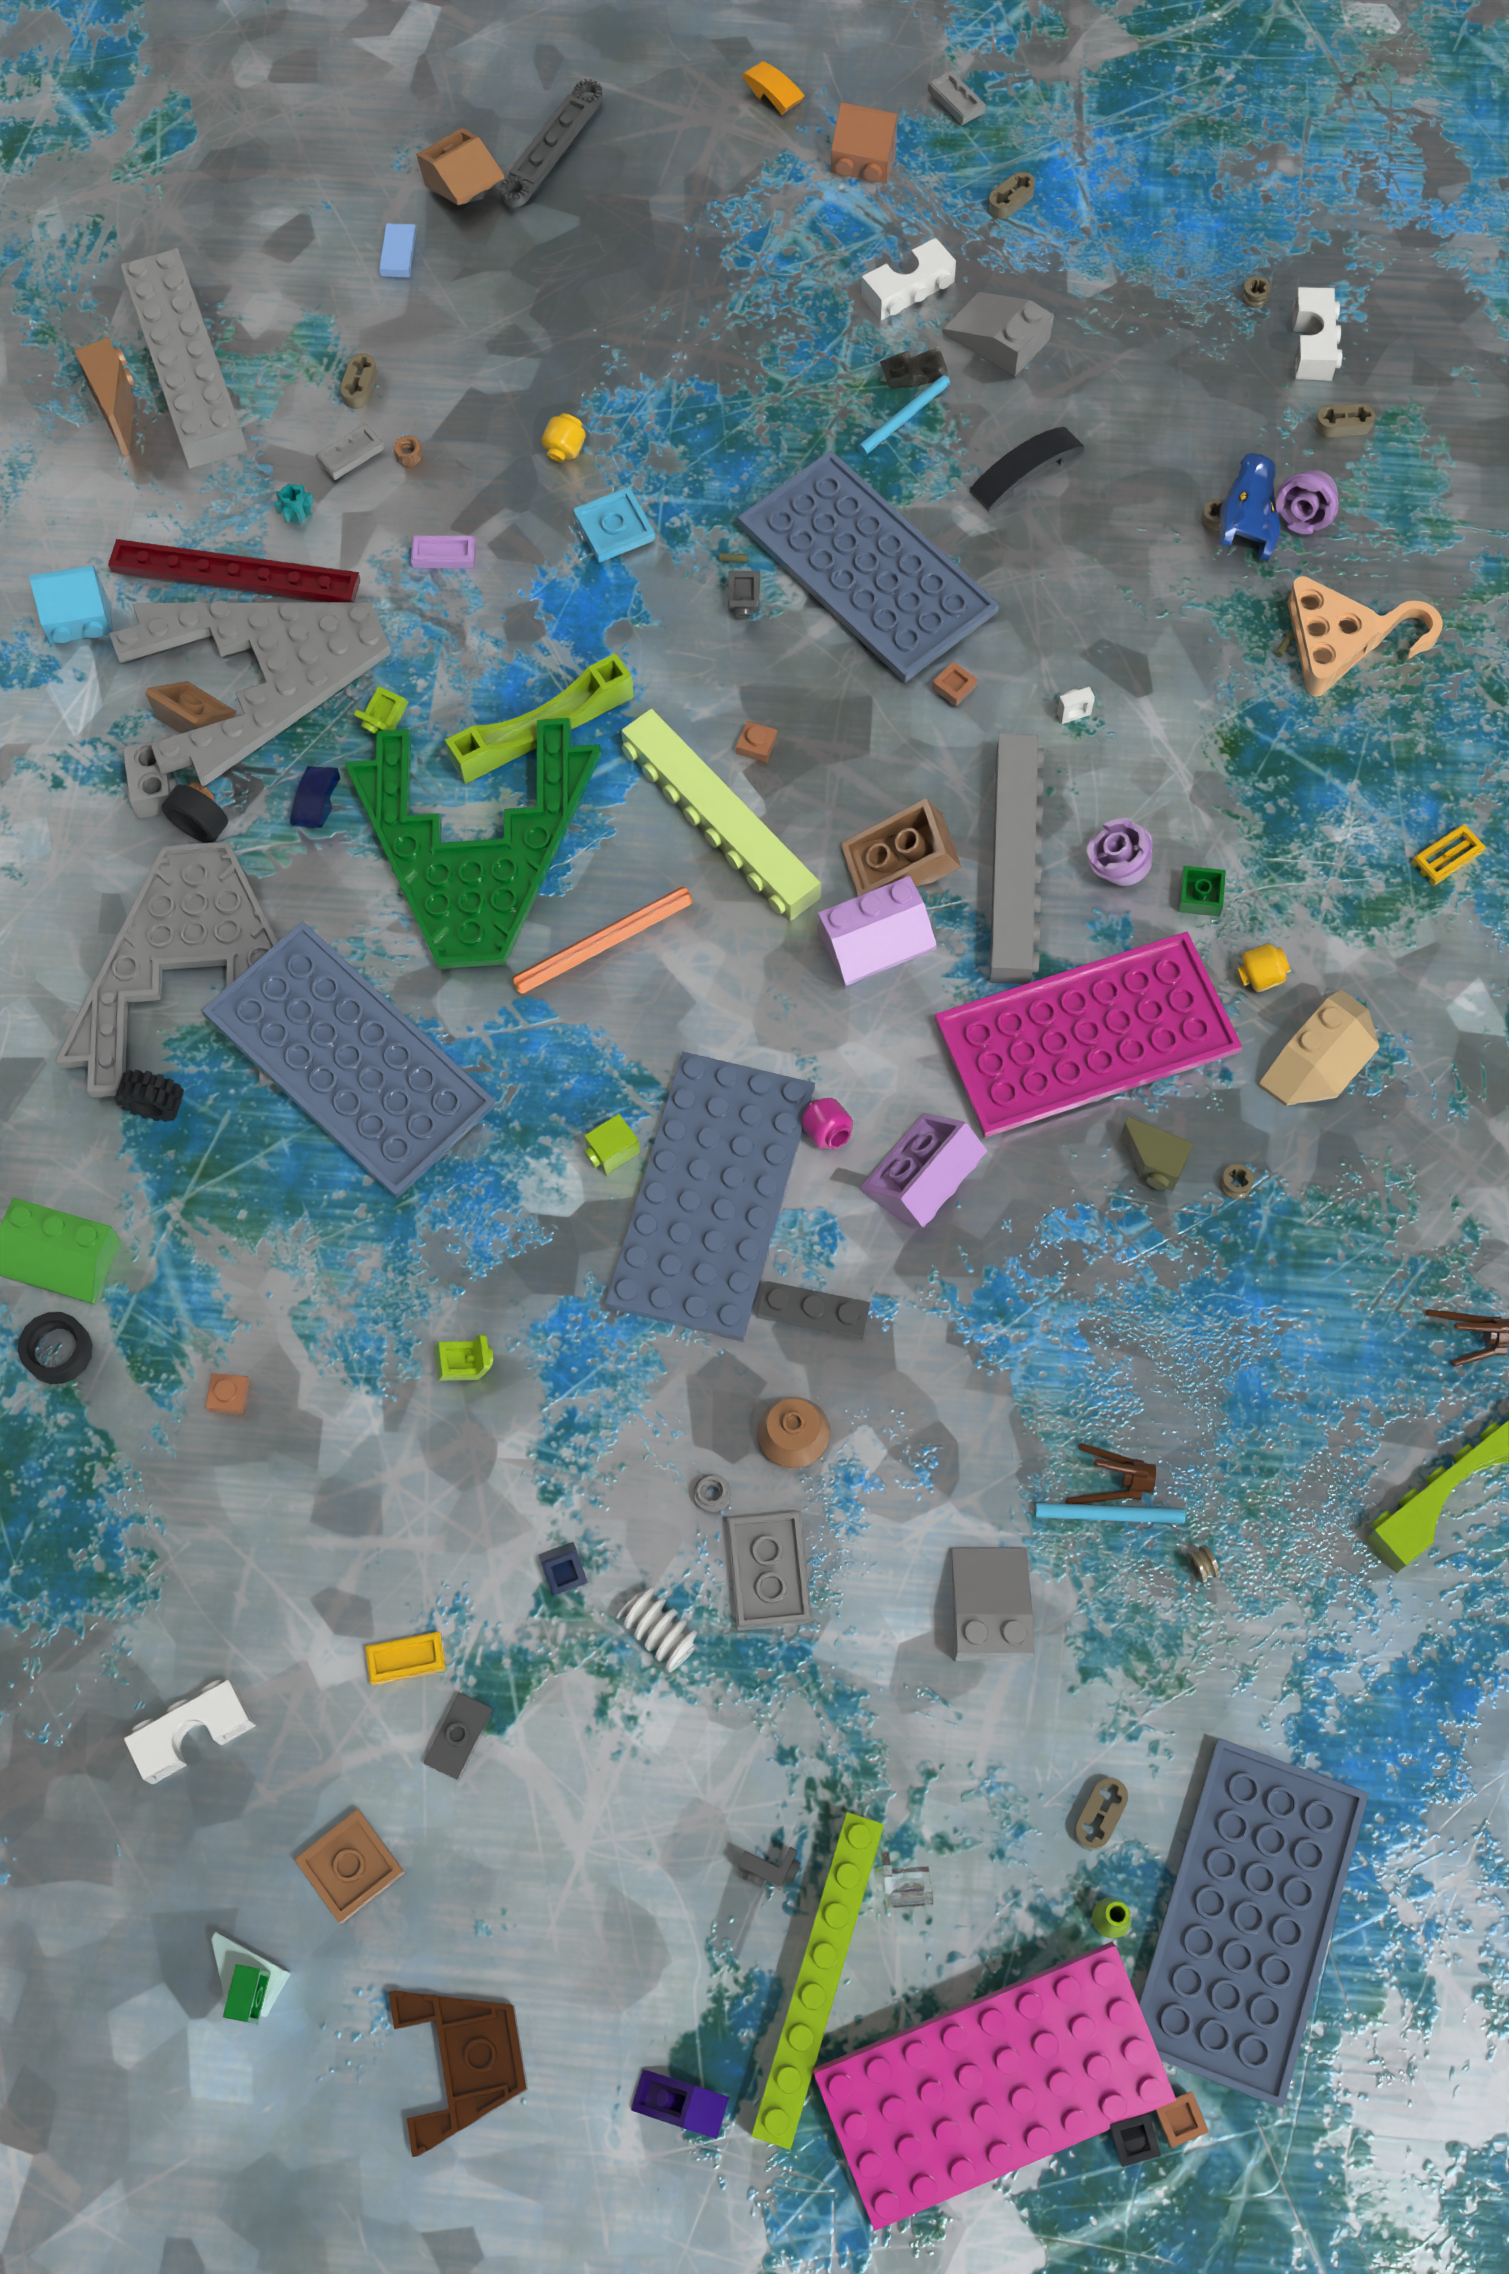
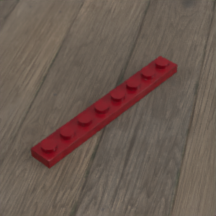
M116 539L108 563L110 571L115 573L325 602H355L361 580L359 572L121 539Z

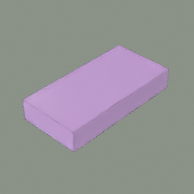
M413 536L412 568H475L476 538L475 536Z

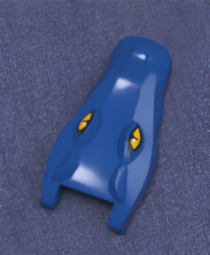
M1249 453L1241 460L1240 464L1242 465L1239 476L1232 484L1228 496L1220 508L1221 529L1218 544L1229 547L1234 534L1261 543L1257 557L1268 562L1280 535V521L1274 497L1275 464L1273 460L1265 455Z

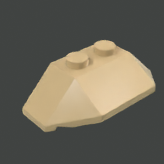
M1342 989L1329 996L1287 1043L1258 1086L1285 1106L1337 1098L1380 1048L1369 1009Z

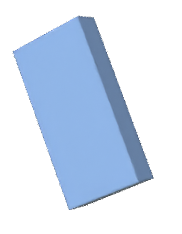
M386 223L379 267L381 277L410 278L417 232L415 224Z

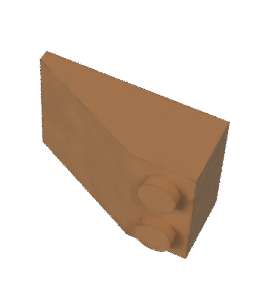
M109 337L74 350L90 392L123 456H126L130 451L135 398L130 387L135 386V383L128 368L123 369V366L128 364L121 348L114 349Z
M927 798L841 843L858 896L908 876L911 877L915 887L933 883L962 868L943 813Z

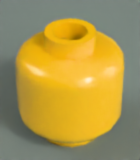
M565 413L550 418L541 438V444L547 451V457L558 463L577 458L586 437L585 430L582 428V422L576 417Z
M1265 943L1245 951L1241 957L1243 965L1237 967L1244 987L1251 985L1253 990L1258 993L1284 984L1287 978L1286 974L1291 972L1282 947L1276 948L1271 943Z

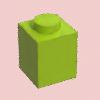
M617 1114L584 1135L587 1149L583 1152L594 1168L600 1166L605 1175L641 1153L638 1138L620 1114Z

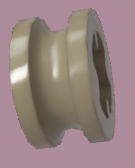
M1259 276L1249 278L1244 285L1242 293L1243 302L1253 308L1264 306L1269 299L1271 291L1270 282Z
M1212 499L1204 504L1201 523L1206 529L1220 531V518H1218L1216 513L1220 514V508L1224 500ZM1214 512V515L1216 516L1212 517L1210 514Z
M1242 1164L1230 1165L1225 1169L1220 1181L1222 1192L1232 1199L1245 1198L1250 1193L1254 1184V1175L1248 1167ZM1237 1175L1241 1176L1244 1179L1242 1183L1244 1187L1241 1184L1238 1187L1231 1184V1176L1236 1179Z
M1206 1545L1200 1546L1197 1553L1194 1551L1187 1552L1186 1556L1189 1566L1200 1583L1207 1582V1577L1210 1575L1214 1578L1220 1575L1216 1559Z

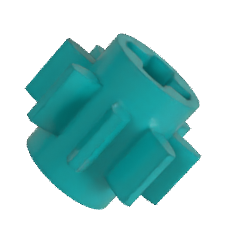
M287 484L281 491H276L278 499L274 503L277 514H283L286 523L289 521L302 523L308 515L313 514L311 510V505L314 504L312 494L306 493L302 484L299 486Z

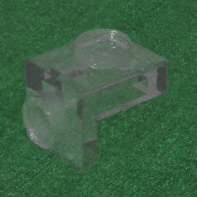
M881 1852L882 1867L874 1868L876 1892H884L886 1909L934 1905L929 1866L891 1869L889 1852Z

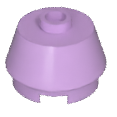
M1315 469L1306 470L1288 478L1280 486L1277 494V513L1280 511L1282 517L1288 522L1287 527L1297 533L1311 534L1315 530L1325 528L1334 520L1338 512V492L1334 480L1327 473Z
M1127 818L1114 819L1103 824L1105 829L1096 836L1094 841L1090 838L1087 852L1091 869L1098 876L1115 885L1129 886L1139 882L1148 874L1152 865L1153 841L1150 833L1143 826L1131 823L1130 819Z

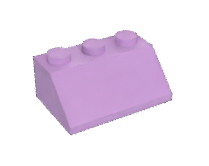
M910 876L818 912L817 932L845 986L937 949L925 904Z
M923 1113L861 1185L860 1189L902 1222L924 1227L926 1223L935 1217L937 1210L956 1192L958 1185L969 1172L977 1167L979 1160L985 1155L987 1149L966 1122Z

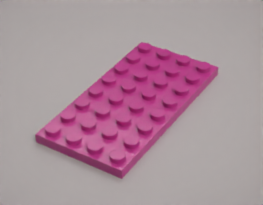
M1188 931L937 1013L934 1018L984 1138L1240 1053L1242 1049L1239 1038Z
M1109 1942L813 2068L814 2076L874 2231L1111 2129L1110 2124L1144 2115L1176 2101L1121 1957L1113 1942Z

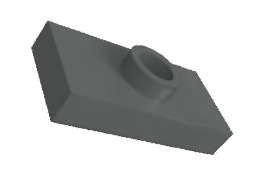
M459 1692L424 1764L460 1781L494 1709Z

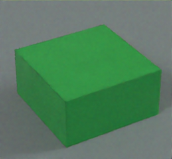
M1184 866L1180 879L1178 912L1220 917L1224 902L1226 870Z
M236 1964L223 2018L258 2025L271 1972Z

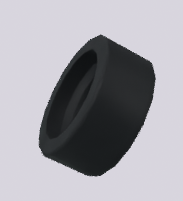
M178 784L175 786L161 805L165 816L177 828L203 843L215 842L228 824V817L213 800L187 785Z
M47 1312L35 1317L25 1326L19 1337L18 1354L21 1363L38 1380L48 1384H64L77 1378L87 1368L92 1358L93 1344L89 1333L73 1316L63 1312ZM56 1329L70 1331L76 1340V1348L72 1356L65 1363L56 1367L41 1365L35 1356V1348L39 1340L48 1332Z

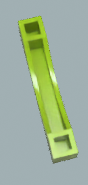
M614 653L587 667L564 691L535 710L500 723L473 725L445 739L449 759L463 782L467 784L537 748V720L570 718L572 730L633 699L632 675L617 653Z
M1509 1420L1501 1427L1497 1422H1494L1479 1435L1483 1442L1475 1448L1467 1444L1452 1457L1456 1464L1450 1469L1446 1470L1443 1466H1440L1425 1479L1429 1484L1428 1487L1420 1493L1416 1488L1412 1489L1398 1501L1402 1506L1400 1510L1393 1515L1387 1510L1371 1523L1375 1530L1366 1539L1396 1573L1400 1572L1434 1543L1436 1523L1442 1506L1459 1482L1487 1467L1509 1463Z

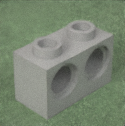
M155 741L123 747L130 803L138 819L164 814L161 805L174 787L178 785L176 778H172V772L161 775L150 743Z

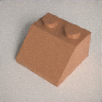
M841 102L831 149V172L887 184L896 159L898 114Z

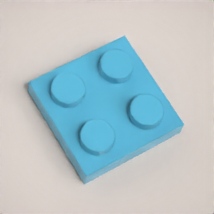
M630 487L573 509L574 518L599 563L656 540L655 531Z

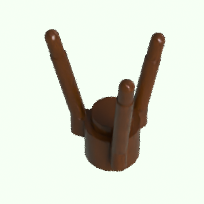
M1426 1310L1427 1316L1466 1322L1455 1323L1454 1328L1457 1330L1483 1331L1485 1343L1492 1345L1490 1349L1453 1360L1452 1366L1457 1367L1492 1356L1507 1355V1348H1509V1319L1443 1310Z
M1083 1443L1079 1444V1450L1110 1460L1095 1459L1094 1465L1122 1472L1121 1483L1122 1486L1128 1487V1490L1069 1497L1065 1500L1066 1504H1085L1127 1498L1141 1500L1142 1492L1153 1493L1156 1481L1155 1464L1144 1463V1460L1131 1459Z

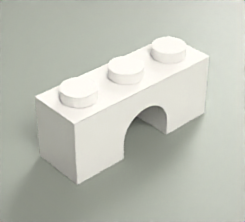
M934 238L911 250L910 274H898L886 263L863 275L861 298L882 321L952 284L955 280L956 260L939 240Z
M1298 287L1292 308L1293 332H1305L1311 335H1300L1294 355L1295 380L1332 381L1335 368L1341 367L1342 349H1337V344H1339L1341 337V326L1336 325L1340 312V302L1335 301L1334 288Z
M223 1680L214 1681L201 1690L202 1695L191 1701H188V1699L181 1700L171 1705L167 1709L168 1714L156 1721L154 1719L145 1720L132 1729L133 1734L125 1737L124 1741L143 1780L153 1785L187 1765L181 1753V1741L186 1732L191 1728L206 1726L213 1740L223 1745L256 1726L236 1685L230 1680L225 1682Z

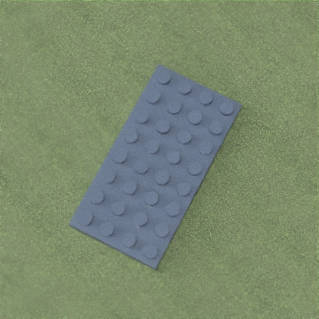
M832 450L828 451L738 517L739 527L905 683L999 612L1000 604Z
M303 920L201 1010L205 1018L396 1199L496 1106V1101Z
M682 1051L606 1299V1308L744 1342L803 1133L801 1126L802 1117L806 1107L812 1101L815 1090L814 1082Z
M1218 1738L1216 1740L1138 2001L1161 2062L1278 2108H1284L1369 1793L1224 1739Z

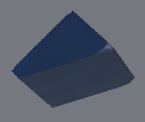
M574 1542L539 1554L553 1596L588 1583Z

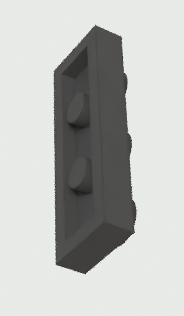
M765 1281L758 1318L863 1340L870 1302Z

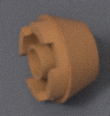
M787 1397L774 1402L763 1412L758 1423L757 1437L762 1451L771 1461L784 1467L799 1468L815 1462L825 1452L830 1440V1425L825 1413L812 1401L800 1397Z

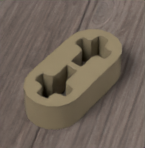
M1018 172L1008 178L991 192L988 205L989 213L999 219L1008 218L1034 197L1035 178L1027 172Z
M366 353L357 354L348 363L340 386L342 399L347 407L361 408L370 399L378 374L375 360L371 355Z
M1361 403L1327 405L1319 410L1315 421V429L1324 437L1366 435L1373 427L1376 413L1371 406Z
M1104 1778L1093 1788L1074 1828V1837L1083 1849L1089 1851L1098 1850L1110 1839L1128 1801V1791L1121 1781L1115 1778ZM1110 1787H1113L1117 1790L1115 1797L1120 1802L1119 1804L1113 1802L1105 1813L1100 1810L1104 1801V1796L1099 1794L1100 1789L1107 1791ZM1098 1816L1102 1818L1098 1832L1103 1836L1102 1839L1095 1837L1090 1842L1085 1839L1087 1832L1082 1829L1083 1824L1089 1826L1095 1817Z

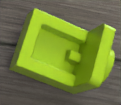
M378 686L365 712L356 709L353 715L363 721L360 727L376 735L377 731L395 730L409 701Z
M486 1334L478 1335L473 1341L437 1342L434 1346L438 1381L479 1380L493 1364V1350L491 1346H488Z

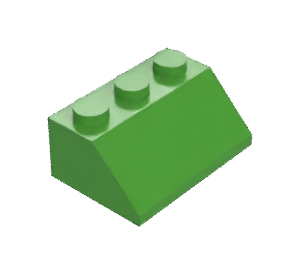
M12 1198L0 1225V1277L95 1304L122 1240L111 1226Z

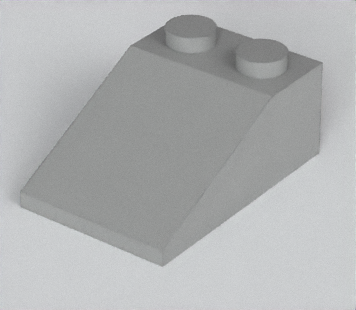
M978 292L943 328V333L1016 377L1050 341L1054 314L1029 299Z
M952 1548L955 1661H1031L1035 1652L1027 1549Z

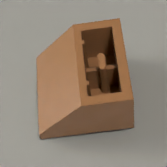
M460 128L416 154L425 186L457 205L469 202L473 196L484 190L491 189L495 183L504 179L503 172L480 137L464 128Z

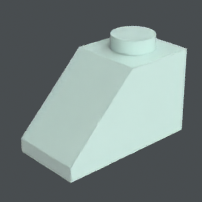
M215 1932L211 1941L223 1994L226 1998L228 1997L236 1964L271 1972L260 2016L267 2017L291 1972L229 1937Z

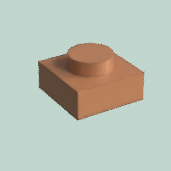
M953 661L932 681V689L956 707L977 687L978 679Z
M747 721L736 745V754L767 763L777 739V729Z
M211 1373L205 1406L206 1410L215 1413L244 1415L250 1379L247 1376Z
M1192 2091L1177 2096L1176 2101L1154 2110L1169 2148L1209 2133Z

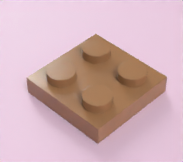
M359 1809L355 1810L294 1859L340 1924L347 1921L405 1874Z

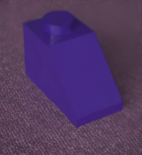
M643 2069L631 2111L717 2139L729 2097Z

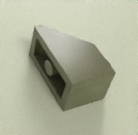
M1128 1116L1121 1137L1140 1178L1146 1180L1153 1188L1174 1191L1193 1143Z

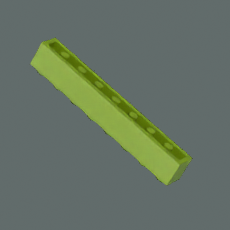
M846 1812L751 2137L791 2150L813 2074V2068L818 2057L883 1831V1823Z

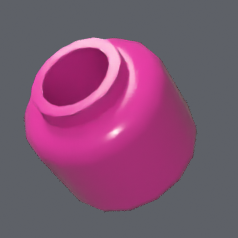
M822 1098L808 1104L802 1117L801 1126L817 1147L822 1149H838L850 1139L853 1120L836 1099Z

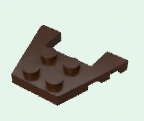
M389 1991L395 2030L436 2021L449 2106L446 2110L407 2118L412 2157L425 2154L528 2090L514 2005L404 1991Z

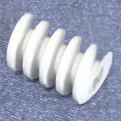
M651 1587L634 1596L621 1609L616 1618L626 1617L624 1626L628 1630L637 1627L634 1637L637 1640L647 1638L645 1648L648 1651L658 1648L655 1658L659 1662L669 1659L666 1664V1670L671 1672L679 1667L695 1650L696 1646L693 1644V1641L698 1632L693 1630L684 1634L682 1631L687 1621L683 1619L674 1624L672 1620L677 1611L673 1608L663 1613L661 1610L666 1600L661 1598L653 1603L651 1598L656 1590L654 1587Z

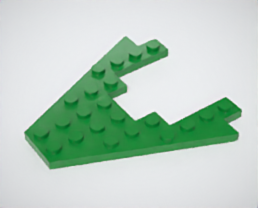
M570 718L537 720V807L504 809V838L441 843L442 819L439 813L410 815L411 733L409 729L377 731L376 760L346 762L348 773L439 969L506 965L602 755L600 744L571 746Z

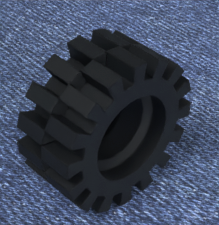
M128 1070L122 1075L115 1101L118 1106H122L121 1109L125 1111L130 1110V1114L135 1116L139 1114L144 1119L150 1117L154 1121L161 1119L164 1122H168L169 1120H175L177 1117L184 1089L181 1088L180 1084L174 1083V1080L170 1078L164 1079L163 1075H152L150 1071L143 1073L141 1070H134V1072Z

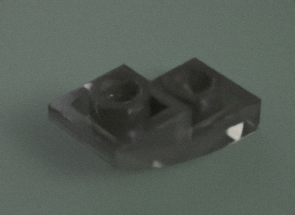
M939 346L913 357H910L907 350L880 361L889 388L915 387L935 382L942 375L950 377Z

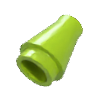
M1108 1897L1096 1904L1092 1913V1921L1095 1929L1102 1936L1115 1939L1122 1937L1128 1932L1132 1916L1130 1909L1122 1900ZM1112 1908L1116 1912L1121 1913V1921L1114 1922L1110 1918V1910Z

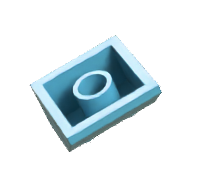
M94 565L30 575V583L40 623L50 644L67 643L71 640L98 638L113 632L111 604Z

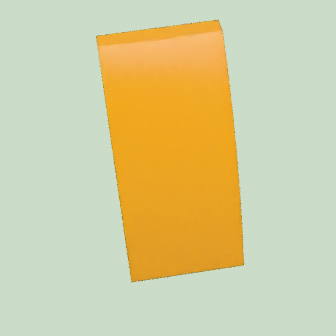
M764 61L747 70L741 76L759 99L767 96L781 115L799 105L805 98L801 90L786 75Z

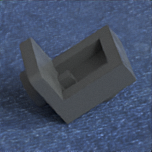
M728 571V610L735 611V616L750 617L754 616V611H760V571Z
M792 1847L789 1848L780 1868L744 1850L738 1863V1869L744 1872L742 1879L761 1889L767 1883L781 1891L784 1882L792 1884L801 1862L795 1860L797 1850Z

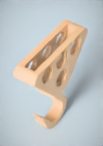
M1300 576L1294 580L1287 602L1293 631L1296 635L1295 641L1307 692L1315 697L1322 696L1367 653L1377 647L1404 619H1419L1429 629V632L1424 634L1410 648L1406 657L1407 660L1422 651L1432 648L1437 642L1443 626L1441 615L1428 603L1407 601L1388 614L1379 616L1372 609L1306 576Z

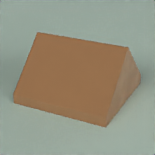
M188 681L149 687L146 690V696L156 718L179 733L233 718L237 712Z

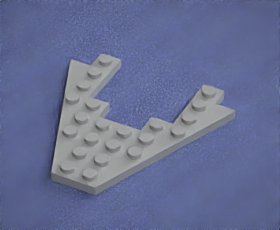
M218 600L213 603H134L132 605L139 624L109 633L119 663L210 636L214 639L220 657L252 648L266 683L236 691L238 701L244 713L243 715L150 743L161 775L193 765L201 786H205L392 654L390 644L371 602L227 603L226 601Z
M229 842L162 846L56 1058V1064L60 1069L88 1067L87 1093L90 1097L116 1096L124 1072L126 1073L128 1003L162 1000V970L227 966L226 987H228L278 942ZM259 1069V1080L261 1084L275 1085V1083Z

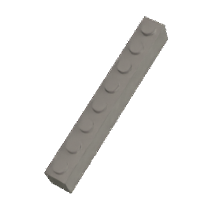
M999 733L989 983L1025 985L1031 982L1032 972L1038 973L1040 954L1039 952H1033L1034 942H1039L1040 922H1034V912H1040L1041 892H1035V883H1040L1041 863H1035L1036 854H1041L1042 834H1036V825L1042 824L1043 805H1037V796H1042L1043 776H1037L1038 768H1043L1044 748H1038V735Z

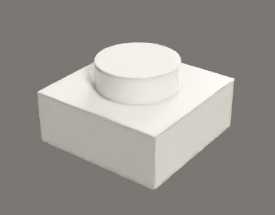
M1090 687L1081 690L1073 689L1059 697L1057 716L1061 724L1091 715L1095 696Z

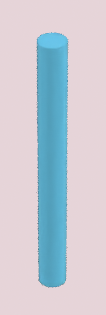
M946 375L939 377L858 445L859 452L864 456L871 452L950 385L949 378Z
M1036 1503L1035 1517L1181 1524H1185L1186 1518L1185 1509L1059 1503Z

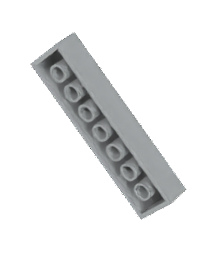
M174 248L120 264L189 469L248 452L179 249Z

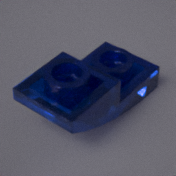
M307 766L293 802L290 816L291 826L306 828L323 827L333 809L330 797L341 779L338 768Z

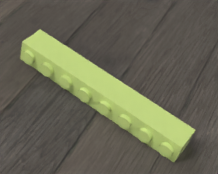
M652 708L621 730L623 741L621 748L626 757L631 761L636 760L642 766V771L648 780L652 783L656 781L662 787L665 797L672 804L677 803L683 809L686 819L693 826L698 825L704 831L708 842L715 848L719 847L725 853L727 861L734 869H741L747 876L751 887L755 891H762L765 894L770 906L777 914L783 913L791 922L821 899V882Z

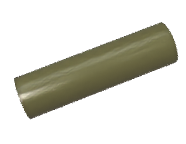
M720 553L719 561L748 563V554Z
M1288 632L1275 652L1277 657L1281 658L1296 636L1294 632Z

